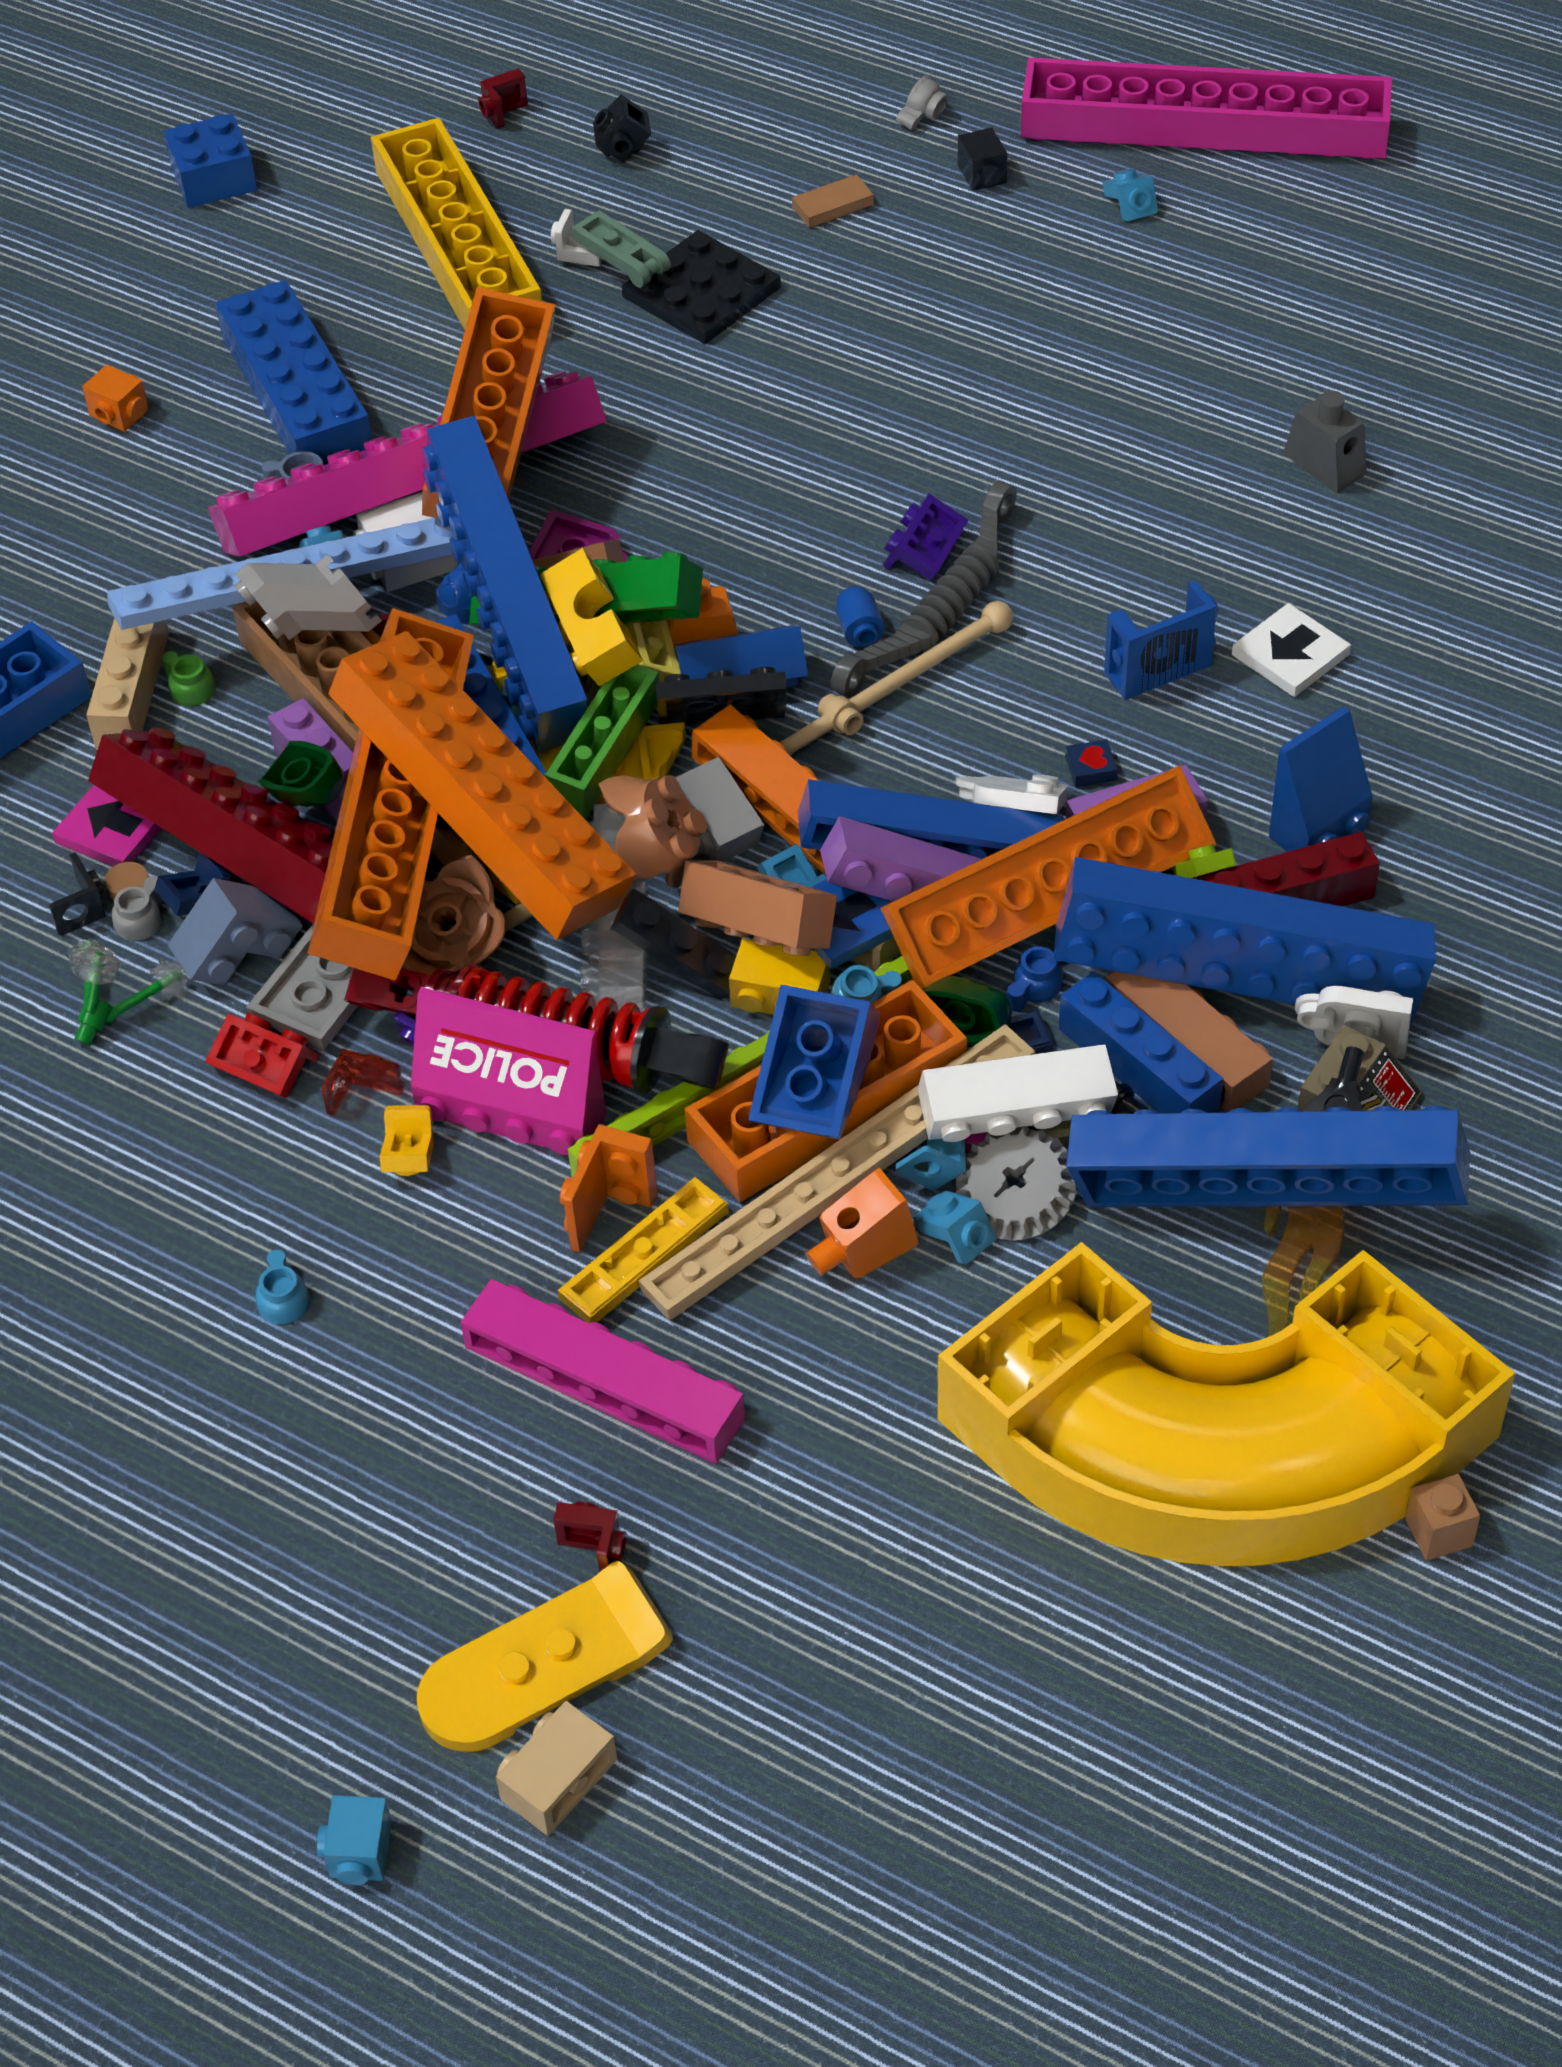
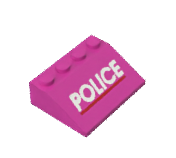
M425 987L420 988L417 996L411 1090L414 1105H428L431 1107L433 1121H448L463 1125L475 1132L485 1131L508 1137L516 1143H530L546 1147L562 1155H568L569 1147L575 1145L583 1136L594 1134L598 1124H603L606 1110L596 1031Z

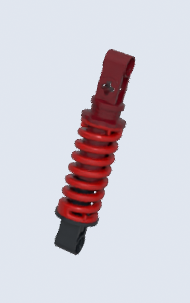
M476 964L464 967L458 975H455L451 970L443 968L436 969L432 975L401 968L396 981L353 968L344 998L345 1002L376 1011L385 1010L394 1013L400 1011L407 1016L416 1018L418 992L421 987L593 1030L596 1031L602 1081H610L615 1078L622 1086L634 1088L642 1093L650 1092L659 1081L661 1075L676 1078L692 1085L718 1090L730 1046L729 1043L712 1037L672 1031L670 1013L667 1008L662 1006L649 1007L641 1013L636 1003L627 1002L618 1011V1004L614 998L604 997L596 1004L595 998L591 993L581 992L573 999V994L567 987H558L551 994V989L545 982H535L529 988L527 981L523 977L515 976L507 983L505 976L501 972H490ZM408 991H414L412 996H406ZM604 1060H607V1061H610V1062L606 1065L605 1062H604Z

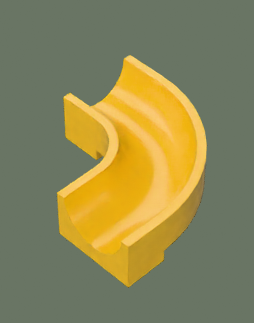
M1080 1242L938 1355L937 1420L1031 1503L1064 1524L1104 1543L1145 1556L1179 1563L1211 1566H1258L1301 1560L1341 1549L1368 1538L1406 1517L1413 1487L1458 1474L1500 1437L1515 1377V1372L1364 1250L1299 1302L1294 1309L1293 1322L1283 1330L1262 1340L1250 1343L1214 1345L1183 1338L1151 1319L1152 1301L1083 1242Z

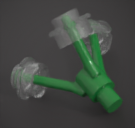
M83 940L70 948L67 958L70 959L71 971L75 976L84 980V1002L77 1019L80 1026L74 1040L91 1046L97 1031L102 1032L106 1022H113L122 1013L159 991L168 1001L178 995L181 998L185 997L186 991L184 986L188 985L190 981L179 962L175 960L169 963L166 959L160 960V965L150 970L154 983L113 1007L99 999L100 984L114 981L115 973L121 966V961L113 956L114 952L111 949L103 947L101 943L95 940Z

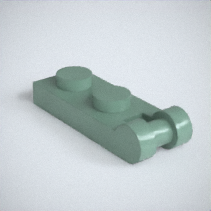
M600 210L571 227L573 240L627 274L632 283L638 288L648 284L653 275H662L671 268V263L666 253Z

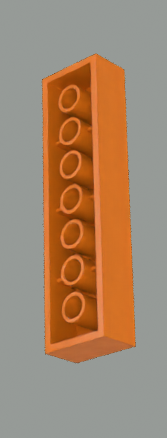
M408 631L341 659L328 695L556 941L620 907L636 873Z

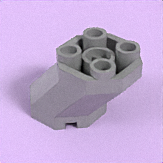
M328 554L315 564L247 563L235 573L240 581L234 587L250 606L257 601L267 614L261 620L277 639L284 634L291 640L302 630L370 631L382 621L376 613L370 618L366 615V612L372 607L340 568L337 567L331 571L327 567L333 562V559Z

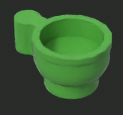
M168 651L162 655L165 675L168 677L169 693L174 702L184 706H196L207 702L213 696L216 690L215 680L212 672L200 657L191 654L178 657L177 653L173 651Z

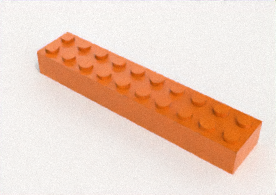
M392 608L379 642L408 631L463 689L474 635ZM360 728L307 954L396 981L412 944L438 812Z

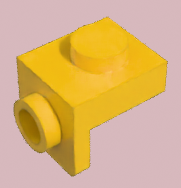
M428 1105L387 1106L384 1111L386 1135L380 1153L381 1172H395V1174L400 1176H412L419 1172H428L434 1148L431 1107Z

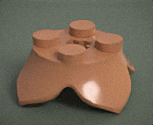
M621 775L598 783L605 802L611 810L617 812V815L622 814L626 817L624 824L616 834L615 852L636 873L635 878L649 879L665 872L666 884L671 888H678L683 879L685 860H691L698 853L701 843L700 835L706 832L707 824L702 813L692 808L686 796L682 793L677 779L672 775L651 780Z
M472 855L449 861L441 868L435 880H424L411 948L402 965L404 969L432 975L438 968L453 971V973L460 972L464 967H468L471 964L477 965L486 960L503 941L505 918L503 913L495 906L494 889L490 876L480 862ZM453 919H455L456 924L452 929L448 931L442 929L445 922L451 924Z

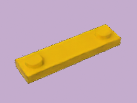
M694 1177L559 1288V1300L585 1322L600 1321L640 1287V1279L692 1244L728 1214V1203Z

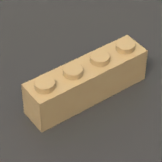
M114 617L86 715L96 750H98L103 734L122 733V730L125 729L137 732L143 731L162 655L164 654L169 635L167 620L121 630Z

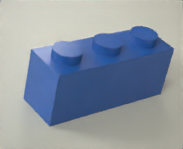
M799 625L674 645L681 674L689 675L690 679L707 678L709 672L719 670L732 671L733 676L749 675L751 669L758 667H774L776 672H785L786 686L792 687L799 685L798 677L808 676L801 627Z

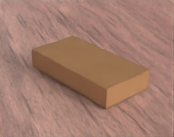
M857 174L792 197V208L809 228L874 205V194Z

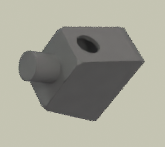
M1326 391L1321 397L1299 409L1295 414L1284 449V455L1338 493L1366 474L1365 425L1361 419L1344 408L1345 398L1343 394L1338 391Z

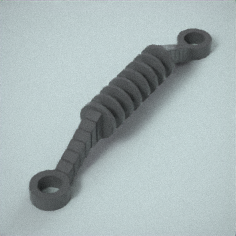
M1001 480L996 481L992 485L982 507L980 536L963 551L962 556L954 561V565L947 569L945 575L929 590L928 595L920 600L919 605L911 611V615H908L902 621L901 627L895 632L893 637L884 639L873 644V646L853 654L846 653L841 657L831 678V689L834 692L848 698L852 697L861 687L867 671L869 672L877 669V667L888 665V663L920 653V651H928L938 644V640L945 636L947 629H950L955 624L956 619L963 615L964 609H967L972 604L973 599L980 595L981 590L987 587L989 581L999 572L1000 567L997 560V523H1003L1014 507L1017 496L1015 486Z

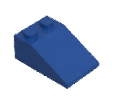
M1345 706L1279 748L1269 837L1287 852L1363 832L1369 824L1372 792L1350 710Z
M781 985L748 1120L754 1123L840 1140L871 1059L881 1016L875 1006L870 1001Z

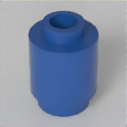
M853 586L843 590L837 598L835 610L846 641L855 647H867L876 643L883 636L885 625L874 596L860 586Z

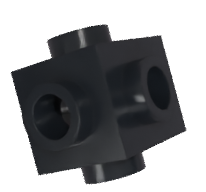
M622 94L607 109H602L596 115L593 122L597 148L606 156L612 155L622 163L632 154L639 152L645 141L651 136L648 112Z

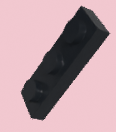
M633 888L625 896L610 929L720 1001L730 993L729 977L737 955Z

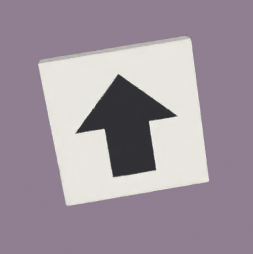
M1287 603L1234 643L1232 655L1291 696L1296 697L1348 657L1351 644Z

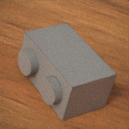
M719 757L675 777L681 786L682 793L686 796L692 808L700 811L706 820L707 830L700 835L701 843L698 851L701 854H707L711 861L724 862L759 845L764 823Z

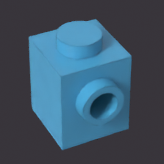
M332 1795L328 1825H320L317 1836L318 1858H324L330 1878H335L349 1885H362L368 1880L383 1881L392 1825L386 1798Z

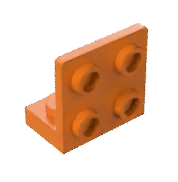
M598 1124L591 1141L585 1140L578 1155V1168L573 1178L567 1177L560 1192V1204L564 1205L566 1215L564 1231L568 1232L572 1251L581 1253L607 1196L614 1197L624 1204H639L652 1207L658 1191L651 1138Z

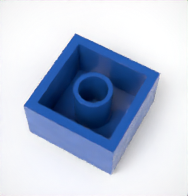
M233 113L217 115L207 120L191 124H180L175 128L163 130L170 166L187 208L258 191L252 157Z

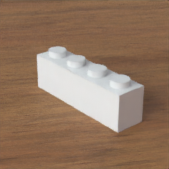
M1106 1044L927 1069L922 1071L918 1086L928 1139H943L945 1142L961 1141L969 1137L970 1134L989 1132L990 1135L994 1136L1004 1135L1023 1126L1034 1125L1037 1129L1052 1128L1062 1121L1071 1120L1072 1115H1087L1088 1112L1094 1110H1104L1111 1113L1118 1097Z

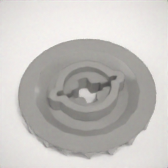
M1023 1126L1021 1129H1015L1008 1134L999 1136L990 1135L987 1132L985 1139L979 1144L972 1143L971 1151L965 1158L966 1172L956 1177L955 1193L981 1201L996 1234V1238L1014 1241L1039 1236L1056 1226L1070 1210L1077 1193V1186L1066 1167L1068 1151L1060 1140L1049 1136L1043 1129L1035 1131L1027 1126ZM1024 1173V1187L1020 1189L1014 1185L1007 1189L1008 1182L1006 1177L1009 1174L1018 1177Z

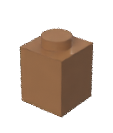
M1456 1474L1413 1487L1405 1520L1425 1560L1428 1561L1473 1547L1480 1514L1460 1475Z

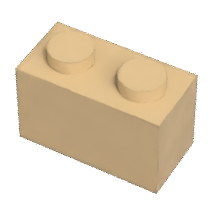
M565 1701L555 1713L548 1712L539 1720L533 1730L531 1739L520 1751L513 1750L501 1762L496 1775L501 1801L545 1835L549 1836L617 1761L614 1736L568 1701Z

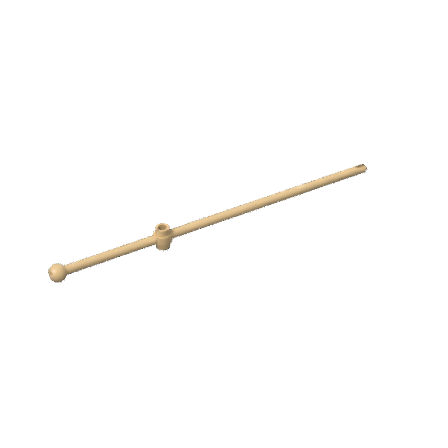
M990 602L983 608L981 618L849 700L844 696H836L835 694L824 696L818 705V713L821 717L780 743L786 749L787 754L791 756L832 729L837 733H845L846 735L857 733L863 724L861 711L988 632L998 634L1007 631L1012 625L1014 618L1011 608L1005 602ZM522 903L503 914L505 918V933L533 916Z

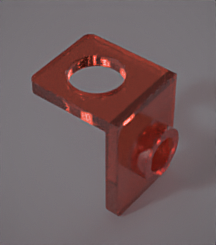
M343 1048L321 1088L326 1113L332 1116L336 1114L352 1083L395 1095H401L404 1090L399 1064L384 1060L375 1054L365 1055ZM339 1077L338 1088L334 1094V1087Z

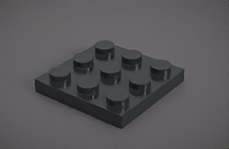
M697 230L666 253L671 263V268L662 275H653L651 281L642 288L636 287L631 280H628L622 285V296L705 345L780 289L781 276Z
M758 667L751 669L749 675L733 676L732 671L719 670L709 672L707 678L690 679V676L687 674H673L665 676L664 682H655L659 725L685 722V726L700 725L730 704L742 715H748L753 720L785 717L786 675L785 672H776L774 667Z

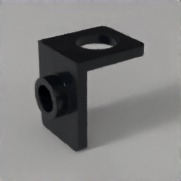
M76 852L69 856L77 882L82 890L49 905L56 931L60 936L106 917L100 894L104 893L100 878L94 869L86 870ZM76 904L85 905V910L79 917L71 920L63 918L65 911L69 907Z

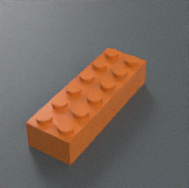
M476 287L440 425L475 415L507 498L510 501L553 332L555 304ZM424 482L422 515L439 519L436 509V503H440L436 492L429 493Z
M914 980L907 982L872 1003L881 1014L871 1059L840 1139L919 1085L923 1070L945 1067L967 1051V1037ZM761 1065L684 1108L688 1143L739 1203L796 1171L839 1141V1139L750 1122L748 1118Z

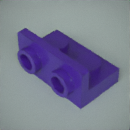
M929 493L920 506L912 503L899 523L904 525L905 528L903 531L897 528L886 543L884 549L890 553L882 566L889 570L898 558L932 581L969 520Z

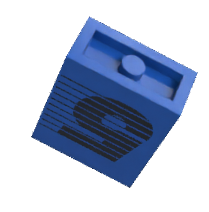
M1196 580L1189 582L1186 612L1141 630L1137 628L1123 609L1107 614L1104 674L1124 700L1212 666L1213 647L1216 644L1214 635L1215 623L1219 613L1214 597L1209 593L1206 594Z

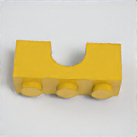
M583 548L540 573L546 588L545 594L553 614H558L560 618L557 624L564 642L568 646L572 644L574 652L570 654L573 665L582 677L589 674L600 687L643 661L628 628L612 609L593 618L601 607L614 600L600 568Z

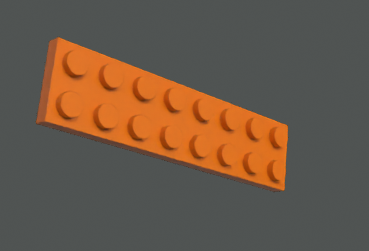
M1181 765L882 906L880 909L913 980L923 989L943 977L950 976L1056 924L1075 857L1161 873L1175 866L1176 863L1189 859L1188 851L1211 844L1216 846L1217 844Z

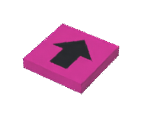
M93 785L52 832L56 844L108 865L115 866L122 862H134L161 830V827Z

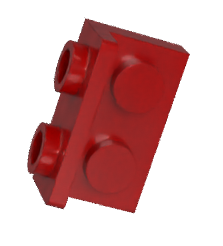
M247 1012L243 1020L228 1013L205 1063L287 1099L305 1059L316 1063L319 1055L306 1047L309 1039L293 1031L284 1029L280 1036L269 1031L272 1023Z

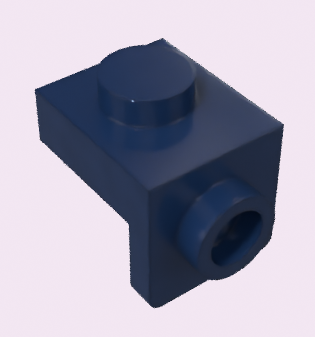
M200 852L195 870L158 876L154 891L176 916L188 915L211 880L216 878L229 881L230 873L225 867Z

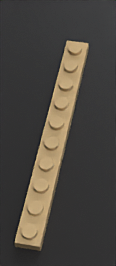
M1005 1024L945 1067L1034 1055L1035 1050ZM919 1085L640 1279L639 1284L642 1293L671 1321L821 1215L823 1211L877 1168L883 1171L927 1140L928 1134L918 1094Z

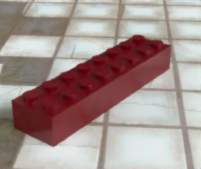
M153 727L150 731L144 732L125 729L122 730V733L102 735L88 782L314 924L334 839L327 827L306 821L299 816L300 812L296 808L287 804L277 803L267 797L268 792L265 789L241 781L236 777L237 773L234 770L225 766L215 765L206 759V754L203 751L181 744L175 740V734L166 729Z

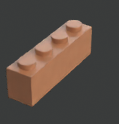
M685 860L678 912L695 917L696 925L710 928L724 926L725 934L738 937H750L751 934L754 935V943L766 946H780V944H783V952L808 956L811 949L830 948L837 895L721 861Z
M1116 971L1106 977L1108 984L1224 1078L1220 1108L1226 1113L1232 1109L1242 1107L1269 1087L1273 1058L1270 1057L1266 1048L1258 1042H1253L1238 1029L1230 1017L1220 1014L1206 1002L1200 991L1190 988L1186 984Z

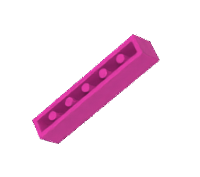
M490 1279L460 1321L466 1349L714 1464L718 1463L745 1421L743 1393L739 1392L731 1383L724 1380L715 1381L697 1373L693 1367L683 1361H671L654 1353L651 1348L641 1342H629L612 1334L608 1328L600 1323H588L574 1317L558 1304L541 1302L529 1296L526 1291L516 1285L510 1284L506 1286Z

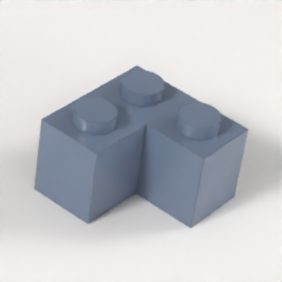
M213 878L169 942L168 947L191 980L224 986L247 952L280 959L303 924L293 910L258 888Z

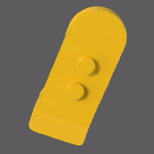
M620 1561L612 1562L592 1579L435 1661L423 1675L417 1690V1707L422 1725L435 1742L448 1749L460 1752H475L487 1749L513 1736L517 1728L561 1706L565 1701H570L608 1680L616 1681L646 1665L670 1646L673 1641L672 1632L633 1570Z

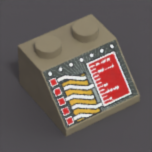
M1343 1025L1301 1086L1298 1109L1302 1110L1323 1092L1331 1078L1338 1077L1346 1047L1349 1046L1357 1047L1364 1051L1356 1080L1359 1087V1100L1364 1111H1373L1375 1108L1382 1106L1395 1107L1400 1110H1413L1421 1098L1422 1090L1385 1043Z

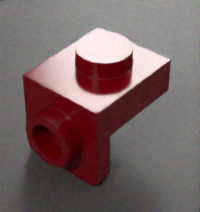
M519 68L480 81L482 97L478 98L480 111L484 118H489L497 129L505 126L504 113L528 105L525 75Z
M576 1502L574 1504L557 1503L553 1521L558 1545L597 1550L599 1572L614 1561L622 1562L626 1549L627 1533L626 1531H620L617 1510L599 1508L589 1502Z

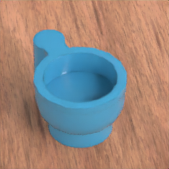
M854 965L838 976L834 982L831 994L873 1003L875 1000L900 987L902 979L901 975L896 971H888L884 975L876 976L870 968Z
M272 1250L266 1258L269 1268L261 1274L259 1284L256 1287V1306L260 1316L266 1321L273 1324H288L298 1320L305 1314L309 1307L310 1296L304 1280L288 1267L285 1253L282 1250Z

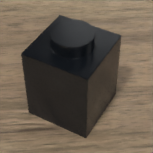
M992 127L958 135V167L972 191L1007 183V151Z

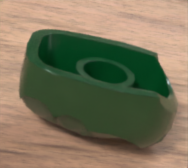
M289 741L282 753L258 782L269 794L283 804L293 807L325 806L337 797L343 787V779L345 778L342 768L330 751L306 741Z
M946 976L922 989L967 1037V1047L975 1046L1005 1024L1009 1028L1011 1027L1012 1009L1009 999L1002 991L973 980L970 981L968 978Z

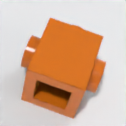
M108 364L82 386L89 416L124 432L149 410L143 381L135 375L127 374Z

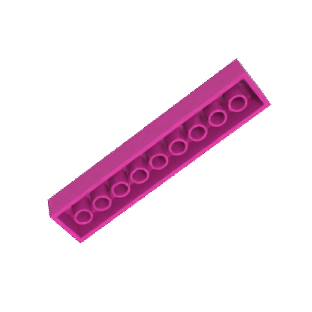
M1028 57L1022 96L1021 138L1067 140L1071 142H1102L1107 144H1138L1143 146H1173L1184 149L1209 148L1220 151L1244 150L1256 153L1280 152L1292 155L1316 154L1328 157L1351 156L1364 159L1386 158L1390 127L1392 77Z
M562 371L543 378L545 385L539 384L522 453L607 422L592 376H578L577 371L569 373ZM442 415L436 417L438 424L433 425L430 423L423 425V423H418L401 429L402 437L387 438L383 436L365 442L364 447L366 450L359 452V450L350 452V449L329 455L327 457L329 463L323 466L322 464L313 465V463H308L290 470L292 475L290 478L285 479L284 477L276 478V476L257 481L253 483L254 491L247 493V491L239 492V490H233L217 496L218 504L207 508L224 553L241 557L306 533L309 530L325 526L422 490L425 482L423 469L427 468L423 458L422 447L427 446V429L440 425Z

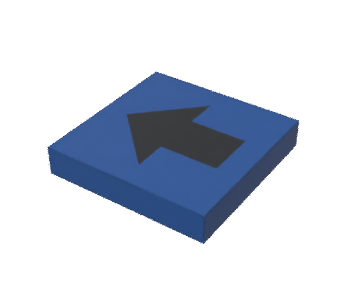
M827 879L811 887L837 895L830 948L814 949L830 969L893 938V934L880 907L890 903L888 900L828 883Z

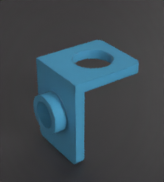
M927 1139V1146L921 1147L896 1163V1172L931 1191H935L966 1172L965 1139L957 1142H945L943 1139ZM921 1162H928V1172L918 1171L914 1166Z

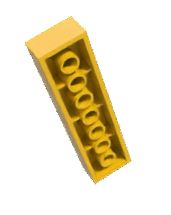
M440 118L371 137L376 173L464 330L467 325L476 287L542 301L539 285Z

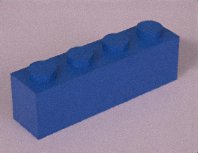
M1094 971L1060 995L1059 1030L1081 1048L1106 1044L1113 1075L1122 1083H1127L1131 1086L1133 1092L1160 1114L1181 1113L1187 1109H1199L1207 1113L1220 1112L1224 1078Z

